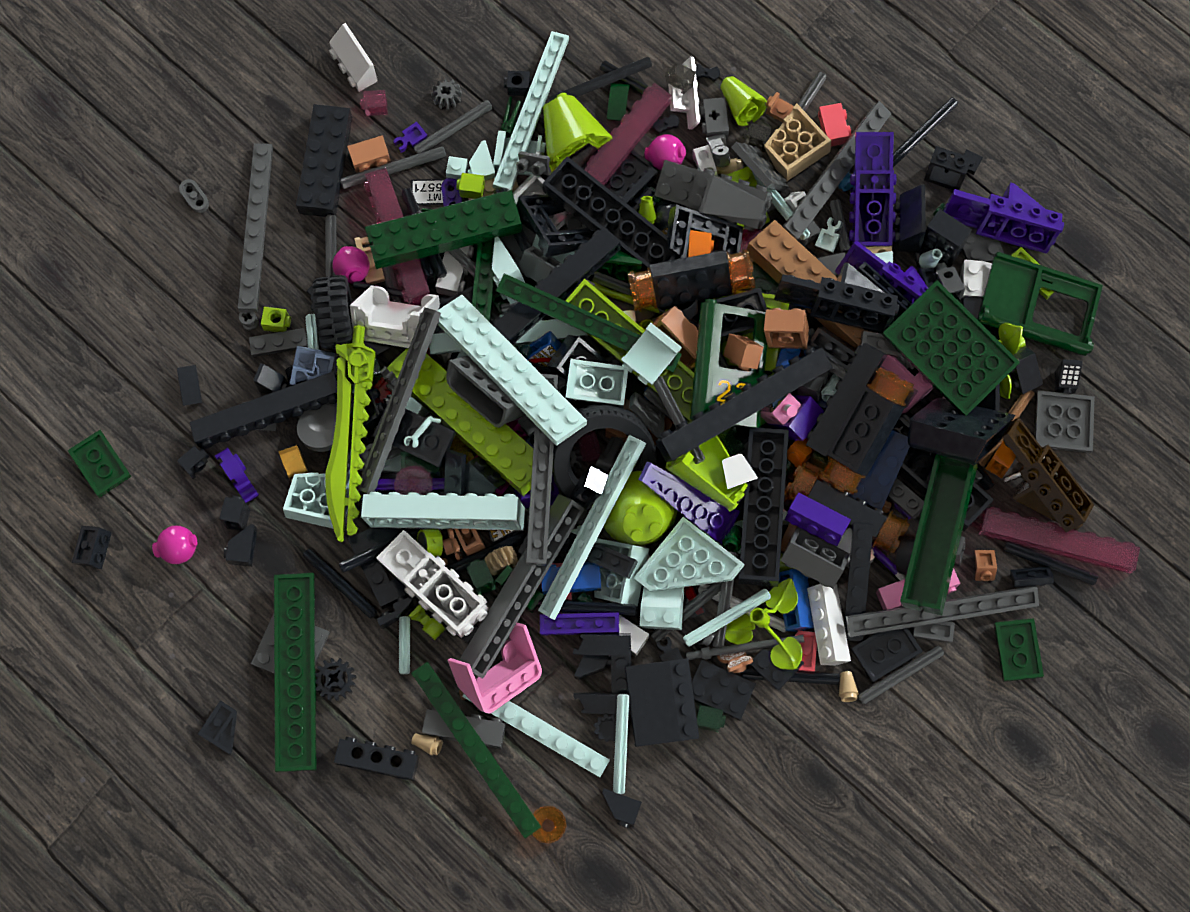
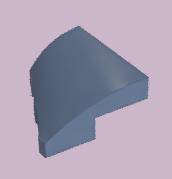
M297 346L290 384L294 385L297 382L310 380L332 372L335 353Z

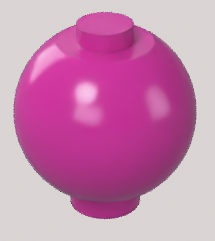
M664 134L656 137L650 146L646 147L644 154L646 160L651 162L656 169L662 171L665 160L682 164L686 156V149L677 137Z
M346 246L341 248L334 256L332 268L335 275H344L347 277L349 284H354L357 281L361 282L368 275L370 261L363 250L357 247Z
M176 525L164 529L158 536L157 542L153 543L152 549L157 558L161 557L170 564H182L193 556L198 542L196 536L190 530Z

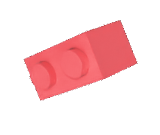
M841 103L819 107L818 118L821 130L831 140V147L845 144L851 136L850 126L846 124V110L842 108Z

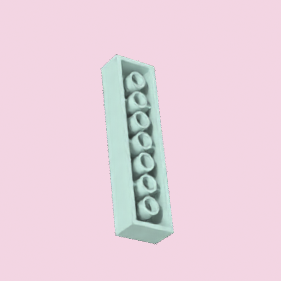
M370 492V494H363L361 517L371 528L523 530L525 507L514 494H505L502 497L495 494L477 496L473 493H467L465 496L447 493L446 496H440L437 493L420 495L419 493L410 492L408 495H401L397 492H390L389 495H381L379 492Z

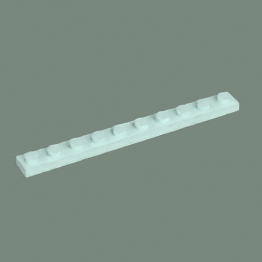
M553 31L550 34L493 182V188L495 189L503 188L504 191H508L513 188L518 175L516 163L519 161L518 153L521 151L526 152L542 112V107L545 104L568 44V35Z
M631 435L628 436L607 477L602 495L595 500L538 610L551 619L555 620L646 445L645 442Z

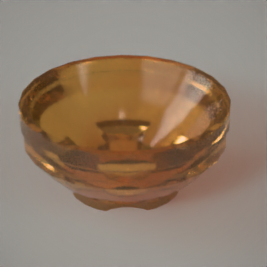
M544 806L533 813L541 827L546 820H551L554 823V829L550 832L540 828L532 835L536 840L542 843H553L563 836L566 830V820L559 809L552 806Z

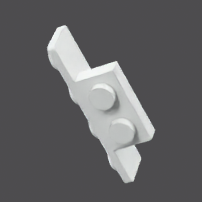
M690 56L682 64L683 76L671 74L668 77L670 110L687 113L688 129L692 130L700 123L701 115L698 106L696 64L694 57Z

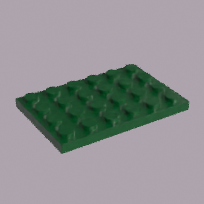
M938 280L882 333L965 416L1020 363Z

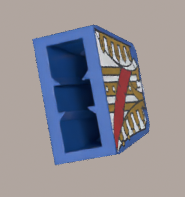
M549 331L523 349V356L528 361L546 366L562 343Z

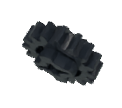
M331 658V663H327L324 660V667L317 666L320 672L315 673V677L318 678L315 680L316 685H319L316 687V691H322L320 694L322 698L328 695V701L335 697V700L338 702L340 696L346 699L347 692L353 693L350 688L351 686L356 687V683L352 680L356 679L357 676L351 674L355 670L353 667L348 668L349 662L342 664L341 658L337 662H335L334 658ZM333 667H338L336 670H328ZM345 673L348 675L347 684L344 682ZM323 676L326 677V683L324 684V687L322 684ZM337 677L339 681L337 683L333 682L331 678ZM334 689H341V691L333 692Z

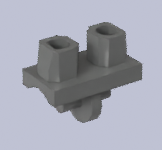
M521 151L518 153L519 161L516 163L518 172L524 173L528 171L532 172L535 176L542 174L549 176L551 174L549 167L550 157L545 156L543 152L538 151L533 154Z

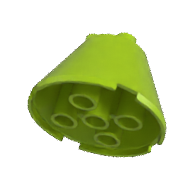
M632 471L603 527L616 541L641 547L653 544L664 537L663 535L667 530H670L674 525L677 510L638 480L642 471Z

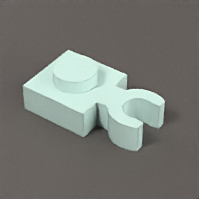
M830 217L827 221L828 229H821L815 246L833 253L840 238V235L836 232L841 229L842 222L838 221L836 226H832L834 219Z

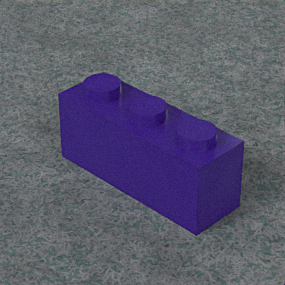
M799 492L784 519L836 547L851 519Z

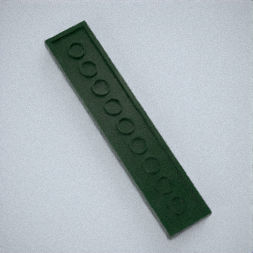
M314 573L274 575L275 772L316 771Z

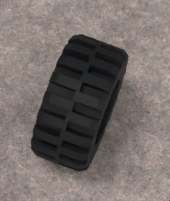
M336 275L316 278L313 281V304L317 332L322 348L326 350L336 349V344H351L353 340L350 311L352 298L347 277Z

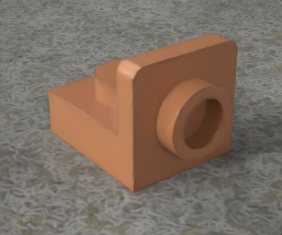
M776 92L773 97L770 96L767 100L766 114L783 123L786 116H789L794 106L780 99V93Z
M975 550V580L994 581L997 572L995 550Z

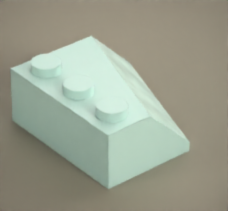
M350 470L347 473L346 498H349ZM318 472L294 474L283 508L286 518L333 529L327 505L325 474H319ZM346 506L345 517L348 511V506Z
M597 538L595 543L634 558L638 563L630 579L600 567L601 591H594V597L638 606L642 585L634 577L647 562L649 548Z

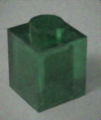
M700 705L697 716L698 728L719 732L720 727L724 728L726 716H722L723 710Z

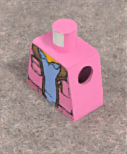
M788 393L761 409V417L769 424L784 425L791 417L797 414L801 404Z

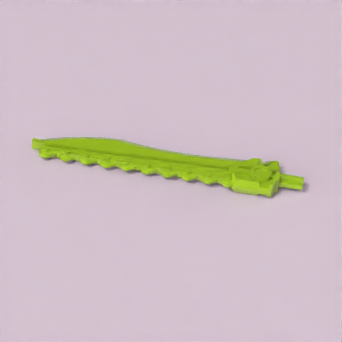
M361 325L354 326L351 344H336L335 346L336 352L340 356L336 360L337 414L331 454L325 473V486L329 515L339 542L344 541L346 506H348L347 534L351 536L356 534L358 530L353 522V519L359 515L355 503L359 502L361 498L356 487L363 482L358 470L362 469L365 465L360 458V454L366 450L361 438L366 437L368 433L363 426V422L369 418L364 408L371 402L366 391L371 389L373 385L371 382H373L376 352L365 346V327ZM346 362H348V376L355 384L349 498H346L352 385L347 380Z

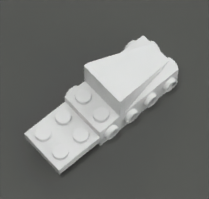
M403 530L376 557L383 566L406 586L404 589L406 593L412 598L416 596L420 600L418 603L426 611L433 612L432 616L439 623L443 621L447 625L446 629L453 636L457 634L462 638L464 635H469L474 629L473 626L487 616V611L489 610L486 605L487 600L480 594L476 595L473 592L474 589L466 581L463 583L458 579L460 576L453 569L448 570L445 567L446 563L439 556L435 558L431 553L427 552L406 531Z

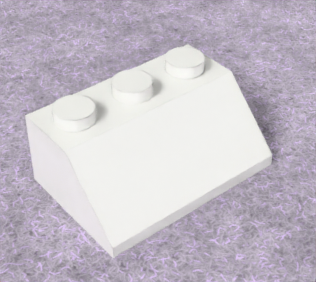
M344 23L330 40L331 49L329 52L334 60L337 59L339 61L338 66L342 73H347L349 76L347 79L350 85L356 87L360 92L376 83L377 77L373 63L347 24Z

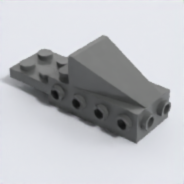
M668 160L664 161L654 196L692 208V210L706 213L719 219L720 217L727 219L726 221L734 224H743V228L750 231L761 229L765 225L767 219L766 212L770 208L773 199L771 197L772 193L768 192L766 187L756 185L755 188L749 186L750 182L741 179L736 182L732 180L731 176L721 174L720 177L714 175L715 171L704 168V171H700Z

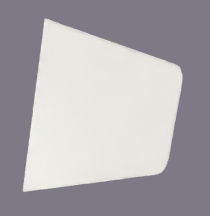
M742 454L726 458L722 461L727 489L758 478Z

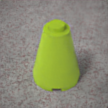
M734 76L726 77L722 81V93L738 125L747 126V122L751 120L755 122L764 114L767 108L765 105L767 100L762 95Z

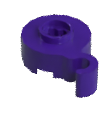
M227 447L215 455L217 460L222 459L223 462L220 465L229 479H235L236 482L233 485L245 503L259 496L244 473L247 469L237 454L232 455Z

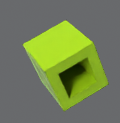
M462 173L461 179L457 180L456 190H459L460 197L471 199L483 197L484 175Z

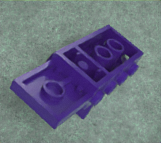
M855 132L854 173L850 175V185H853L850 193V204H853V211H850L849 221L853 225L852 230L849 231V241H852V245L855 241H858L864 247L892 246V242L895 241V230H893V223H895L896 214L893 212V204L896 203V193H893L894 185H896V174H894L893 170L894 132Z
M1011 182L1002 197L990 194L989 198H984L954 189L943 209L945 213L964 225L976 228V234L1046 254L1064 228L1061 213L1045 209Z
M858 241L853 243L834 271L839 275L844 263H849L857 270L866 262L911 303H914L928 289L913 266L903 272L897 264L890 261L888 263L884 262Z

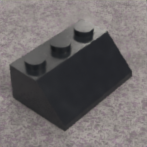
M919 185L900 194L899 201L895 203L894 211L898 213V217L895 219V228H898V233H895V244H898V251L921 252L926 233L925 185Z

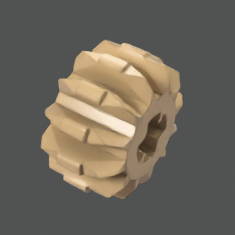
M504 546L494 550L485 557V564L491 575L501 574L507 565L513 569L518 563L517 554L511 546Z

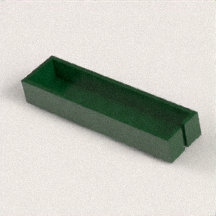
M512 190L366 226L365 229L375 267L380 269L494 240L497 236L501 238L521 233L522 225Z
M936 454L900 600L903 608L921 611L922 607L924 612L937 615L943 614L977 464L971 465Z

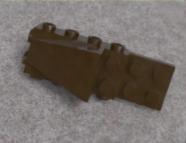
M1019 417L1014 419L1002 436L1005 445L1013 451L1017 461L1023 464L1019 471L1023 481L1013 495L1014 500L1058 522L1065 532L1072 529L1074 531L1078 530L1083 526V523H1085L1094 507L1093 502L1048 444L1041 447Z

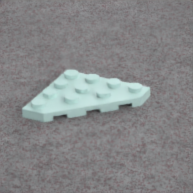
M682 517L635 575L634 579L649 591L732 581L744 567V563L686 518Z

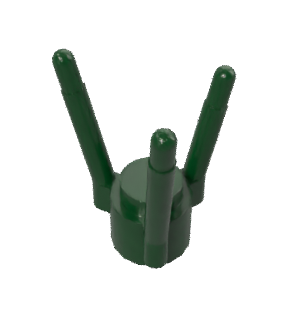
M511 96L508 98L503 124L500 128L502 129L501 131H506V136L511 138L516 121L514 119L521 101H517L511 118L508 119L512 101Z

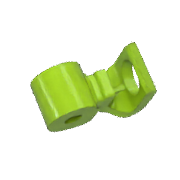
M420 604L408 615L411 620L423 624L422 630L433 640H436L446 630L434 617L430 618L426 615L425 609Z

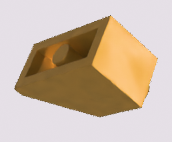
M297 445L279 451L291 483L294 474L308 473L303 455Z

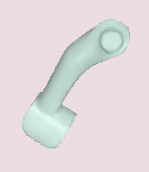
M429 416L412 436H407L404 439V444L409 446L410 440H413L412 447H417L419 443L418 437L432 422L441 423V419Z

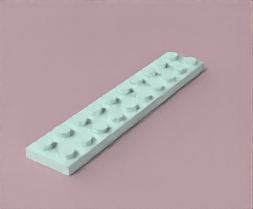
M463 295L437 310L441 312L438 325L556 446L587 425V420Z

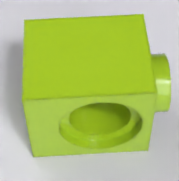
M264 307L261 320L263 330L272 332L287 331V327L291 325V316H289L287 310ZM275 318H281L278 323H273Z

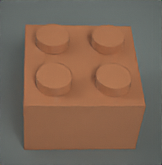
M780 308L766 310L764 333L768 348L807 349L809 326L805 310L798 308L791 310H782Z

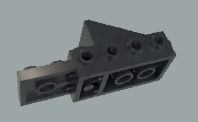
M844 263L837 281L832 278L822 277L820 283H817L813 280H805L793 275L783 274L774 296L775 301L811 309L810 316L880 334L893 323L894 316H897L899 311V304H897L898 296L882 291L849 263Z

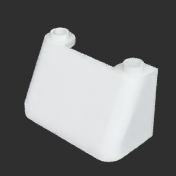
M371 285L350 305L353 330L354 326L361 325L365 327L364 341L409 348L424 307L437 311L440 306L439 296L425 295L421 300V306L389 301L388 292L384 288Z

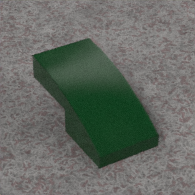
M611 83L607 111L608 120L625 121L629 85Z

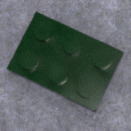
M98 430L67 450L98 497L103 496L132 477L101 430Z
M1034 618L995 622L994 629L1003 682L1043 678L1044 674Z

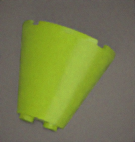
M560 93L555 99L542 107L546 154L550 157L549 167L551 173L567 156L570 157L588 143L599 149L613 139L574 96Z
M718 435L699 445L705 457L703 462L695 464L693 461L694 457L690 452L667 462L665 467L669 472L727 508L729 512L738 506L737 501L745 495L743 492L748 486L746 483L727 489L722 461L729 458L730 455Z

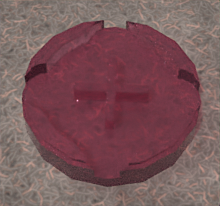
M407 466L396 475L394 481L395 492L401 495H408L410 492L427 495L433 489L432 477L422 467Z

